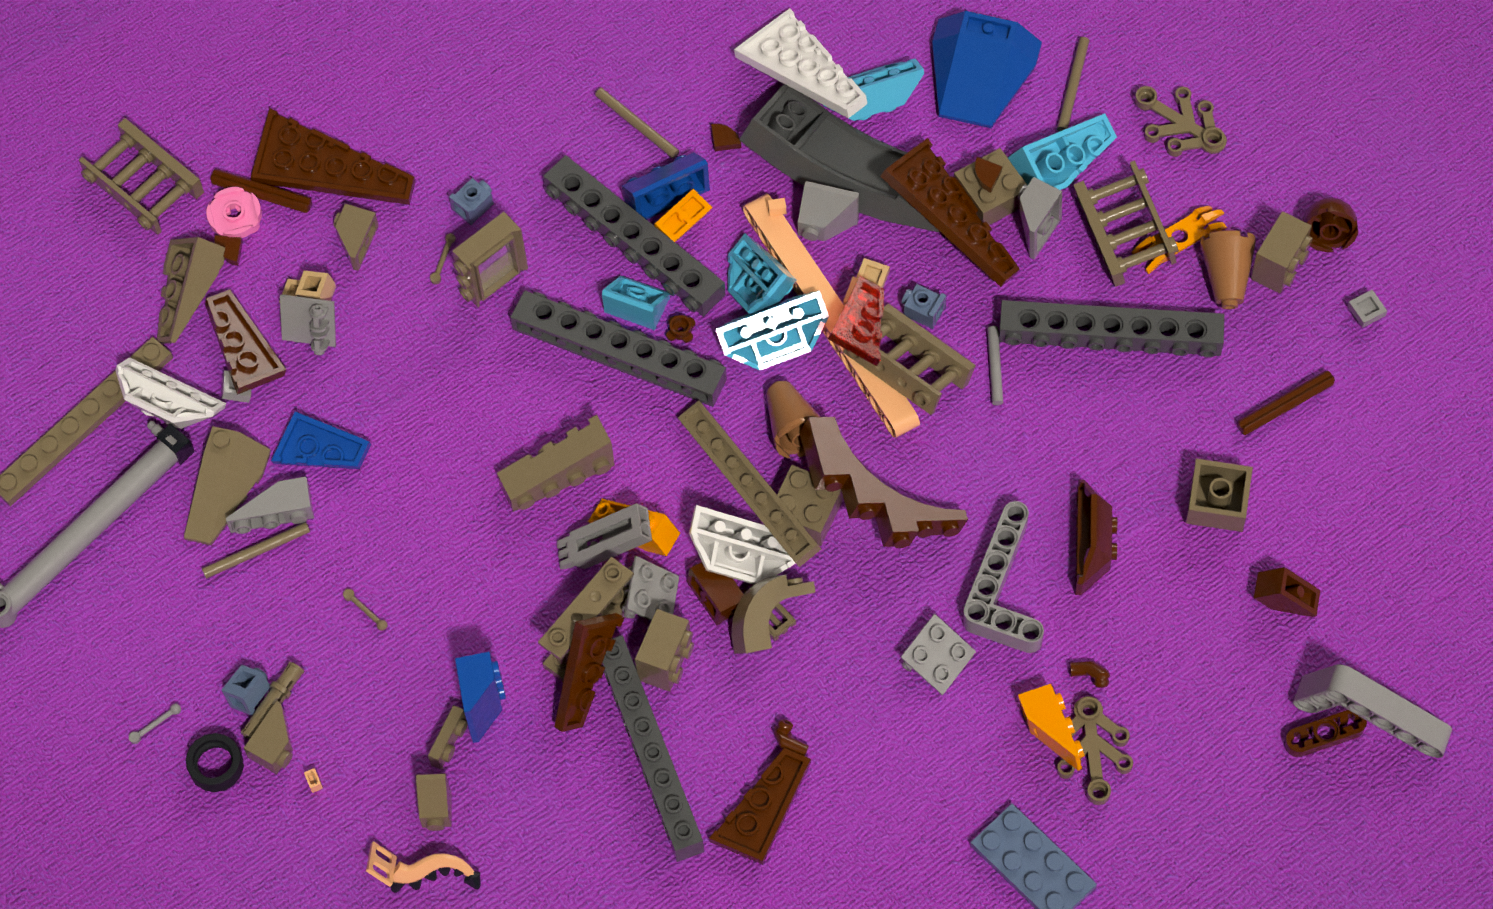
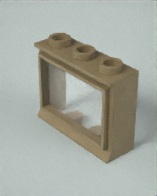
M504 211L452 251L455 261L453 266L457 271L456 279L460 284L458 290L467 302L472 301L477 307L480 306L479 302L481 300H486L521 273L522 270L528 269L522 230Z

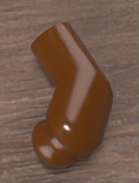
M1094 661L1070 662L1071 677L1089 675L1094 678V685L1097 688H1104L1109 685L1108 678L1110 673Z

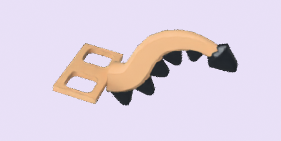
M374 841L370 844L366 872L391 887L393 893L399 892L405 884H409L414 890H419L423 878L435 881L437 879L436 870H439L443 876H447L451 868L454 869L455 877L465 875L464 883L474 889H479L481 886L480 872L474 871L467 862L457 856L432 854L411 865L404 864L401 861L396 865V855ZM376 850L386 855L390 859V863L376 854ZM373 865L386 872L387 878L373 869Z

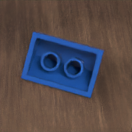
M695 152L687 156H679L672 163L663 167L658 166L644 176L628 180L626 184L622 185L623 200L648 220L671 209L692 189L699 195L710 191L708 163Z
M490 652L455 658L464 713L473 743L481 740L501 713V700L506 699L498 661L492 662Z

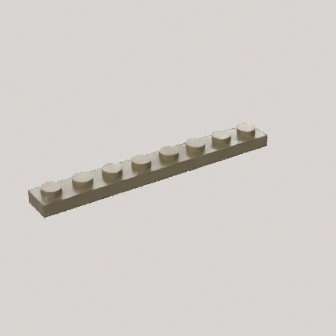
M152 337L130 358L160 371L173 359V356L169 350ZM116 371L0 475V498L10 507L126 402L123 398Z
M700 400L678 417L798 567H801L821 550L815 540Z

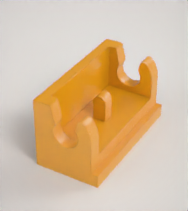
M692 189L663 215L654 226L676 242L711 211L712 206Z

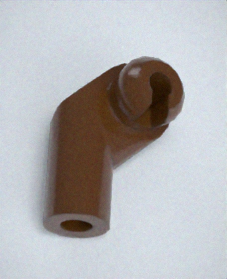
M779 720L778 725L774 727V735L780 748H786L805 756L809 745L793 738L791 733L793 724L789 720Z

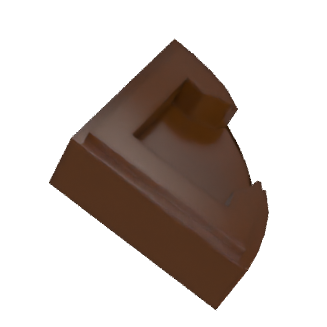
M711 124L715 152L741 148L740 138L733 129L722 124Z
M977 157L975 162L976 177L982 188L991 193L1002 172V166Z
M215 235V244L225 247L223 256L226 262L239 266L243 244L242 238Z

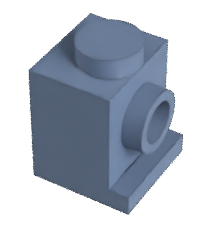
M472 178L455 195L452 193L449 196L451 209L472 225L493 205L491 187L483 180L477 182Z
M916 284L913 290L908 289L903 296L904 315L933 329L946 308V295L943 293L939 295Z
M241 665L222 688V692L231 708L252 716L255 712L254 708L270 689V684L267 681V675L261 669L256 667L252 669Z

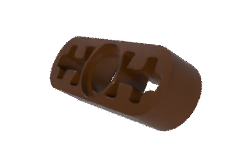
M1346 710L1291 729L1287 733L1284 746L1290 755L1303 757L1360 737L1365 730L1367 720ZM1349 718L1353 722H1359L1356 729L1352 726L1344 727L1341 732L1342 735H1340L1339 728L1345 726ZM1323 726L1332 729L1334 736L1329 740H1324L1319 737L1317 730ZM1309 731H1311L1312 739L1306 740L1302 748L1298 744H1292L1294 737H1297L1299 740L1307 739L1310 734Z

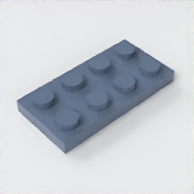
M1013 804L1007 807L970 842V846L1035 909H1075L1097 887V884Z

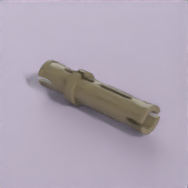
M288 662L276 682L273 681L266 697L241 730L242 736L249 740L275 702L278 701L282 704L285 699H289L291 696L290 691L304 673L301 667L293 662Z

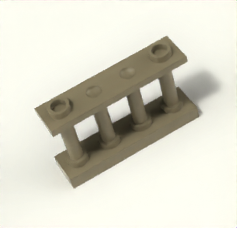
M124 118L118 124L121 133L120 140L93 165L84 157L79 159L82 168L81 175L90 184L95 182L137 217V222L145 230L151 229L159 235L162 231L157 218L183 194L187 195L189 193L197 200L204 193L198 177ZM134 147L138 151L139 155L112 180L102 173L127 148L131 149ZM152 162L157 166V171L130 196L120 188L146 163L150 164ZM171 178L176 182V187L151 210L147 211L139 204L164 179Z
M1135 160L1130 162L1133 175L1096 190L1092 188L1087 190L1084 181L1074 184L1076 196L1115 287L1125 283L1123 273L1127 272L1128 268L1167 253L1172 265L1177 263L1175 252L1179 251L1174 237L1168 238L1145 184H1148L1149 181L1144 168L1138 169ZM1135 185L1138 186L1142 198L1104 213L1096 211L1094 205L1098 203V200ZM1144 208L1148 209L1152 218L1151 221L1114 236L1106 234L1104 227L1108 226L1107 223ZM1157 230L1162 242L1161 244L1123 259L1122 257L1116 258L1113 250L1117 249L1118 245Z
M890 304L882 308L875 326L876 330L866 338H863L855 331L850 333L843 352L930 415L936 410L942 395L940 391L951 382L960 389L965 388L976 366ZM885 336L898 344L887 354L875 346ZM907 351L920 359L910 369L905 368L896 361ZM928 367L942 375L931 385L918 377Z
M610 557L538 641L541 647L551 653L543 662L544 669L562 682L564 681L575 621L613 613L624 616L622 606H624L625 598H628L624 595L625 590H627L625 585L634 576L631 570L613 557Z

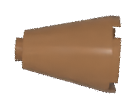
M1231 230L1209 233V239H1205L1202 236L1200 245L1215 302L1221 305L1222 309H1236L1239 304L1244 302L1256 244L1255 235L1248 233V237L1240 236V231Z
M774 382L766 393L774 446L779 455L785 458H790L789 454H798L799 457H804L806 455L799 432L808 417H820V415L790 382Z

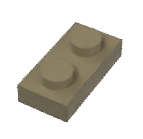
M453 705L428 754L431 766L442 770L445 762L451 761L455 752L454 744L458 736L462 737L468 726L464 709Z

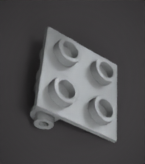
M280 294L282 340L311 344V350L316 355H323L328 346L336 347L335 301Z
M635 556L632 566L629 567L634 576L626 584L627 590L624 593L628 597L625 598L624 606H622L624 617L633 619L635 614L652 621L657 609L673 614L679 576Z
M933 614L900 658L904 661L901 665L905 670L909 672L912 669L915 670L934 689L943 695L976 651L936 614Z

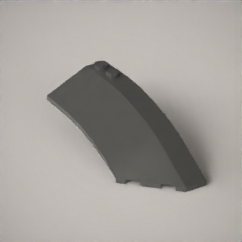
M785 84L755 115L739 139L772 166L803 186L808 181L859 193V213L886 222L940 232L880 177L886 168L908 152L881 142L852 127L827 111L810 97Z

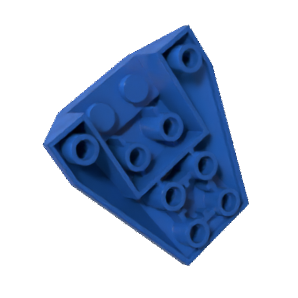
M963 11L938 19L932 40L939 117L992 128L1035 69L1042 41L1018 22L974 12Z

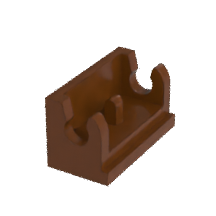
M702 562L689 569L686 582L716 626L733 617L737 605L744 595L733 578L706 571Z

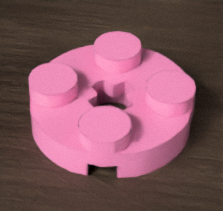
M230 187L223 189L214 196L215 199L207 206L206 215L209 225L218 236L244 238L257 232L260 228L262 210L259 200L253 193L250 194L244 191L243 188ZM232 209H236L237 212H241L235 218L227 216L231 214Z

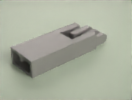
M636 503L569 532L570 536L557 541V548L563 549L558 552V558H567L560 561L559 566L560 569H568L575 566L586 569L608 560L610 557H615L652 541L648 508ZM601 536L603 537L599 543L592 541L590 542L591 545L588 546L587 542Z

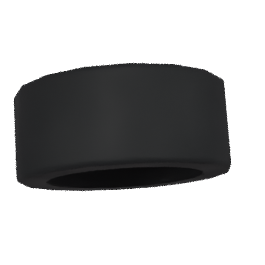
M213 733L200 737L190 746L186 756V767L192 780L205 791L219 792L227 790L239 780L244 768L243 756L235 741L223 734ZM213 748L227 750L231 755L232 764L226 773L214 778L205 777L200 773L198 760L204 752Z

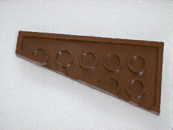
M269 108L251 174L252 180L267 185L410 205L415 186L414 176L387 163L382 164L373 160L370 155L350 149L349 145L315 129L310 130L299 125L298 121L280 116L277 111Z
M928 138L886 168L880 177L982 269L991 280L1002 287L1020 270L1003 244L993 239L990 234L992 229L987 222L982 223L976 214L978 209L958 180L955 177L949 176L944 169L946 163L941 156H935L930 149L932 143Z

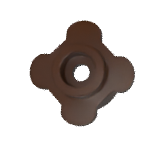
M684 315L669 318L670 328L666 333L667 339L670 341L676 339L683 340L685 343L691 342L693 340L692 328L695 327V320Z

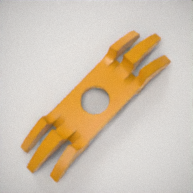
M1203 206L1195 209L1189 216L1165 229L1168 238L1177 230L1184 231L1188 236L1185 242H1176L1179 251L1175 252V255L1201 240L1202 236L1206 239L1209 237V233L1226 229L1227 227L1224 222L1209 224L1204 229L1208 223L1224 215L1223 210L1212 211L1213 208L1211 206ZM1159 235L1149 236L1133 249L1131 253L1136 254L1147 247L1151 248L1161 244ZM1167 253L1156 257L1148 265L1146 272L1150 274L1159 265L1169 261Z

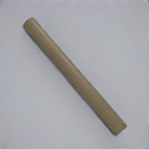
M1080 37L1057 126L1059 132L1068 129L1090 41L1086 37Z
M599 88L596 91L595 96L672 159L677 157L679 150L603 88Z
M304 522L202 568L206 579L310 533L308 525Z

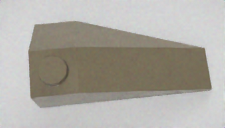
M200 237L170 240L163 267V274L167 275V286L161 289V297L165 298V307L159 313L157 341L159 343H176L224 264L223 255L225 247Z
M212 426L196 483L184 534L185 540L212 546L226 527V518L234 513L240 503H244L248 492L263 477L271 454L269 448L241 432Z

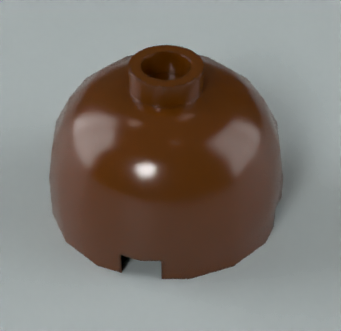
M1333 197L1323 198L1315 201L1306 210L1303 221L1312 225L1309 236L1313 240L1310 247L1317 251L1328 253L1334 252L1332 248H1339L1341 246L1342 250L1348 248L1356 240L1358 235L1356 213L1345 201Z

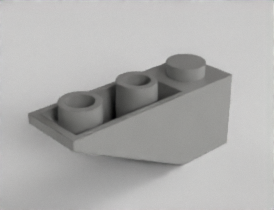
M307 477L278 481L226 518V522L230 532L244 534L252 529L263 527L272 529L280 524L291 522L300 524L308 519H313L314 512Z

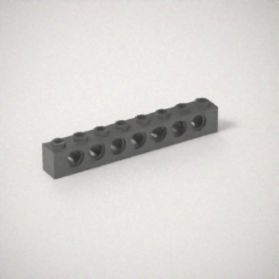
M567 155L543 176L544 190L551 199H558L564 204L565 209L571 215H578L591 231H598L608 245L613 248H619L629 262L640 265L650 279H657L661 282L664 289L670 295H677L682 299L684 305L690 311H697L704 317L726 295L724 281ZM571 188H578L576 191H568ZM593 203L598 204L595 207H588V205ZM611 219L618 220V221L615 222V223H608V222H607V221H609V220H611ZM630 235H636V236H638V237H636V238H634V239H628V238H627V237L630 236ZM650 251H656V252H658V253H656L655 255H648V254H647V253L650 252ZM670 267L677 268L675 271H668L666 269ZM690 283L697 284L695 287H687Z
M524 290L510 317L512 328L517 332L693 400H700L701 403L714 407L727 380L726 367L716 360L700 358L694 352L674 348L664 340H653L640 331H630L622 328L617 322H606L597 318L591 312H580L565 302L557 303L549 300L539 292L531 293ZM543 315L550 316L548 319L545 320L539 319ZM567 325H575L572 329L564 328ZM593 334L600 335V337L596 339L589 338V336ZM617 344L626 345L620 349L614 347ZM644 353L651 355L648 358L639 357L641 354ZM668 363L676 364V366L672 368L664 367V365ZM692 373L701 374L697 378L690 377L689 375Z
M1002 300L999 342L1013 346L1033 344L1037 347L1052 345L1061 346L1065 349L1085 347L1095 351L1116 349L1119 352H1130L1133 350L1144 351L1148 354L1165 352L1173 353L1177 356L1198 354L1210 358L1221 356L1224 344V314ZM1030 323L1034 326L1031 328L1024 327L1022 324ZM1059 325L1061 328L1052 329L1050 326ZM1084 326L1087 327L1089 330L1081 331L1078 329V327ZM1113 328L1117 332L1110 333L1107 332L1105 329ZM1141 330L1144 332V334L1139 335L1134 333L1133 331ZM1170 332L1172 336H1164L1161 333ZM1196 333L1201 337L1193 338L1189 334Z
M622 635L613 638L616 640L613 649L605 654L602 666L605 667L604 675L675 859L679 862L703 853V839Z

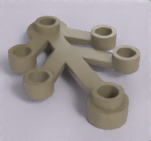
M1143 86L1137 90L1135 104L1138 108L1145 111L1151 109L1174 123L1161 126L1155 124L1148 125L1144 134L1146 141L1156 143L1160 140V137L1186 133L1196 137L1186 140L1170 139L1167 144V153L1173 157L1180 156L1185 150L1202 148L1205 152L1216 154L1225 148L1227 138L1223 131L1215 126L1213 118L1214 106L1210 101H1201L1197 107V115L1203 119L1204 128L1195 123L1189 88L1179 87L1175 92V102L1180 105L1182 115L1158 101L1157 92L1154 88ZM1180 94H1185V95H1187V97H1186V98H1181V97H1179V95H1180ZM1148 99L1150 102H1143L1141 100ZM1206 107L1210 111L1204 112L1201 110V108ZM1154 131L1157 135L1151 136L1149 132ZM1215 140L1217 143L1214 144L1208 141ZM1177 145L1179 149L1174 150L1171 146Z
M1087 696L1080 698L1074 706L1075 718L1072 720L1075 733L1071 735L1073 737L1084 726L1085 737L1080 743L1084 756L1088 752L1091 782L1087 788V798L1095 805H1102L1109 800L1111 787L1107 781L1103 780L1100 753L1115 763L1116 770L1121 774L1131 772L1133 759L1127 754H1122L1097 735L1096 725L1111 734L1112 742L1119 747L1127 745L1130 733L1126 728L1119 727L1103 715V706L1099 700ZM1090 708L1094 713L1092 715H1085L1083 710ZM1122 733L1126 736V739L1118 740L1115 735ZM1062 759L1057 765V774L1063 779L1073 776L1075 768ZM1125 760L1129 763V767L1123 768L1119 765V762ZM1063 765H1068L1071 768V771L1067 773L1063 772L1061 770V767ZM1096 790L1102 791L1104 796L1097 798L1093 795V792Z

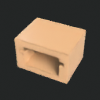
M785 198L768 200L770 216L787 214Z
M315 768L304 772L312 793L323 789Z

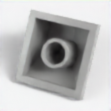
M1033 177L1028 185L1025 184L1021 188L1018 199L1020 200V215L1029 257L1035 260L1062 220V191Z
M805 182L798 218L799 236H803L810 241H826L858 224L859 193L813 182Z

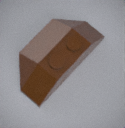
M1078 479L1075 595H1082L1110 571L1111 561L1117 560V543H1112V534H1117L1118 518L1112 517V506L1082 479Z

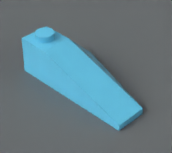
M1104 113L1023 146L1009 156L1008 159L1027 185L1035 177L1059 190H1063L1117 136Z

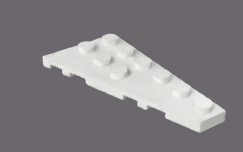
M790 8L734 49L735 58L847 118H850L867 105V98L863 91L852 79L847 78L843 68L839 64L834 63L830 53L814 35L808 33L804 23L795 18L794 12Z

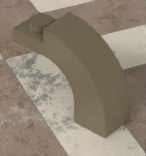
M786 575L767 577L754 584L743 595L734 613L732 621L734 654L771 649L769 619L773 609L784 599L816 593L814 581L803 582V577L787 579Z

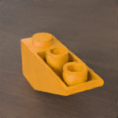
M601 499L588 522L597 521L630 505ZM648 510L652 541L638 547L648 552L667 556L679 537L680 532L665 514Z
M1048 684L1018 694L1021 710L1030 733L1076 770H1082L1080 758L1085 757L1080 741H1074L1071 734L1075 733L1070 716L1064 717L1062 710L1066 708L1061 693L1055 694L1052 685Z

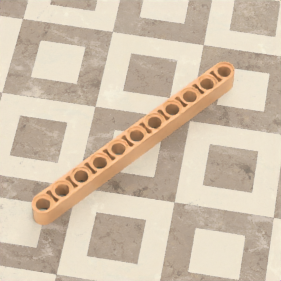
M765 194L743 205V211L748 222L768 252L797 279L793 284L796 294L799 296L820 290L829 315L822 332L889 433L894 438H897L920 425L918 415L905 396L843 353L851 332L855 331L863 338L866 337L783 214L769 215L768 200H773L771 196Z

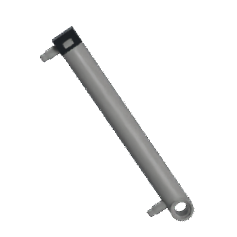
M150 421L147 424V428L157 437L158 442L5 586L0 583V607L6 606L0 612V628L12 625L17 618V613L172 466L176 463L181 465L194 453L192 444L186 436L171 423L165 429L154 421Z

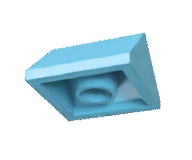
M619 276L602 291L604 313L652 330L656 329L670 299L668 292L624 276Z

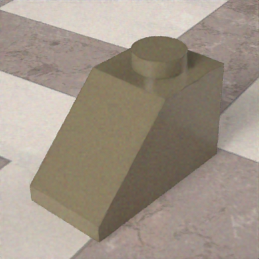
M345 204L342 212H338L335 217L334 228H336L338 239L353 270L359 271L379 225L375 212Z
M278 701L272 706L244 747L249 759L276 775L281 768L287 767L293 756L286 714L282 704Z
M446 774L416 775L419 819L422 828L440 831L444 827H452V793Z

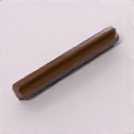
M214 169L210 177L211 183L223 188L240 187L250 194L253 193L259 199L303 213H308L312 206V201L309 197L220 169Z
M1328 370L1318 374L1238 420V429L1243 435L1251 433L1331 387L1335 381L1334 376Z

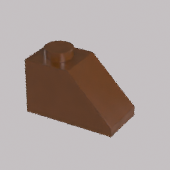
M1285 567L1258 572L1254 593L1255 600L1271 610L1309 617L1317 616L1320 589Z

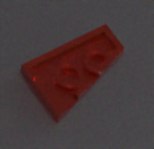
M860 276L828 340L877 366L881 361L879 349L882 331L880 330L885 289Z

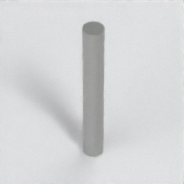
M990 326L987 328L992 404L998 406L1003 404L999 330L996 326Z

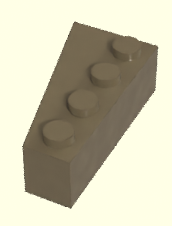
M597 415L588 419L590 425L578 430L577 427H574L567 431L568 436L561 442L552 443L550 441L543 445L538 451L537 456L533 457L528 454L497 472L499 485L513 512L519 509H528L540 499L554 497L560 490L569 486H578L586 478L595 474L602 475L615 466L611 440Z

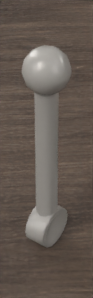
M176 703L172 704L169 711L142 730L131 732L129 734L130 742L138 744L141 741V737L171 715L179 714L181 706Z

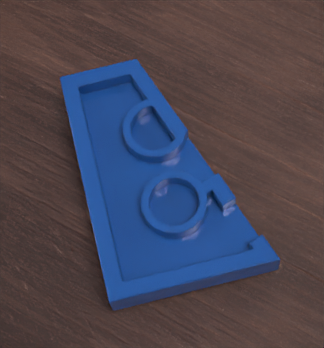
M294 412L271 462L281 465L360 469L372 444L370 441Z

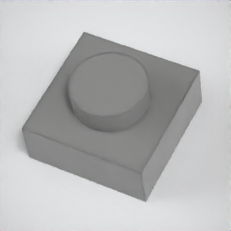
M1373 290L1349 301L1347 306L1362 328L1385 317L1387 314L1386 308Z
M224 370L221 399L249 403L251 389L237 395L229 371Z

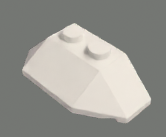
M130 357L116 366L115 371L124 400L140 409L145 415L155 416L165 421L167 425L171 423L175 428L182 429L213 417L226 406L225 402Z
M698 505L694 507L689 534L706 571L756 584L767 577L776 576L796 564L765 525Z

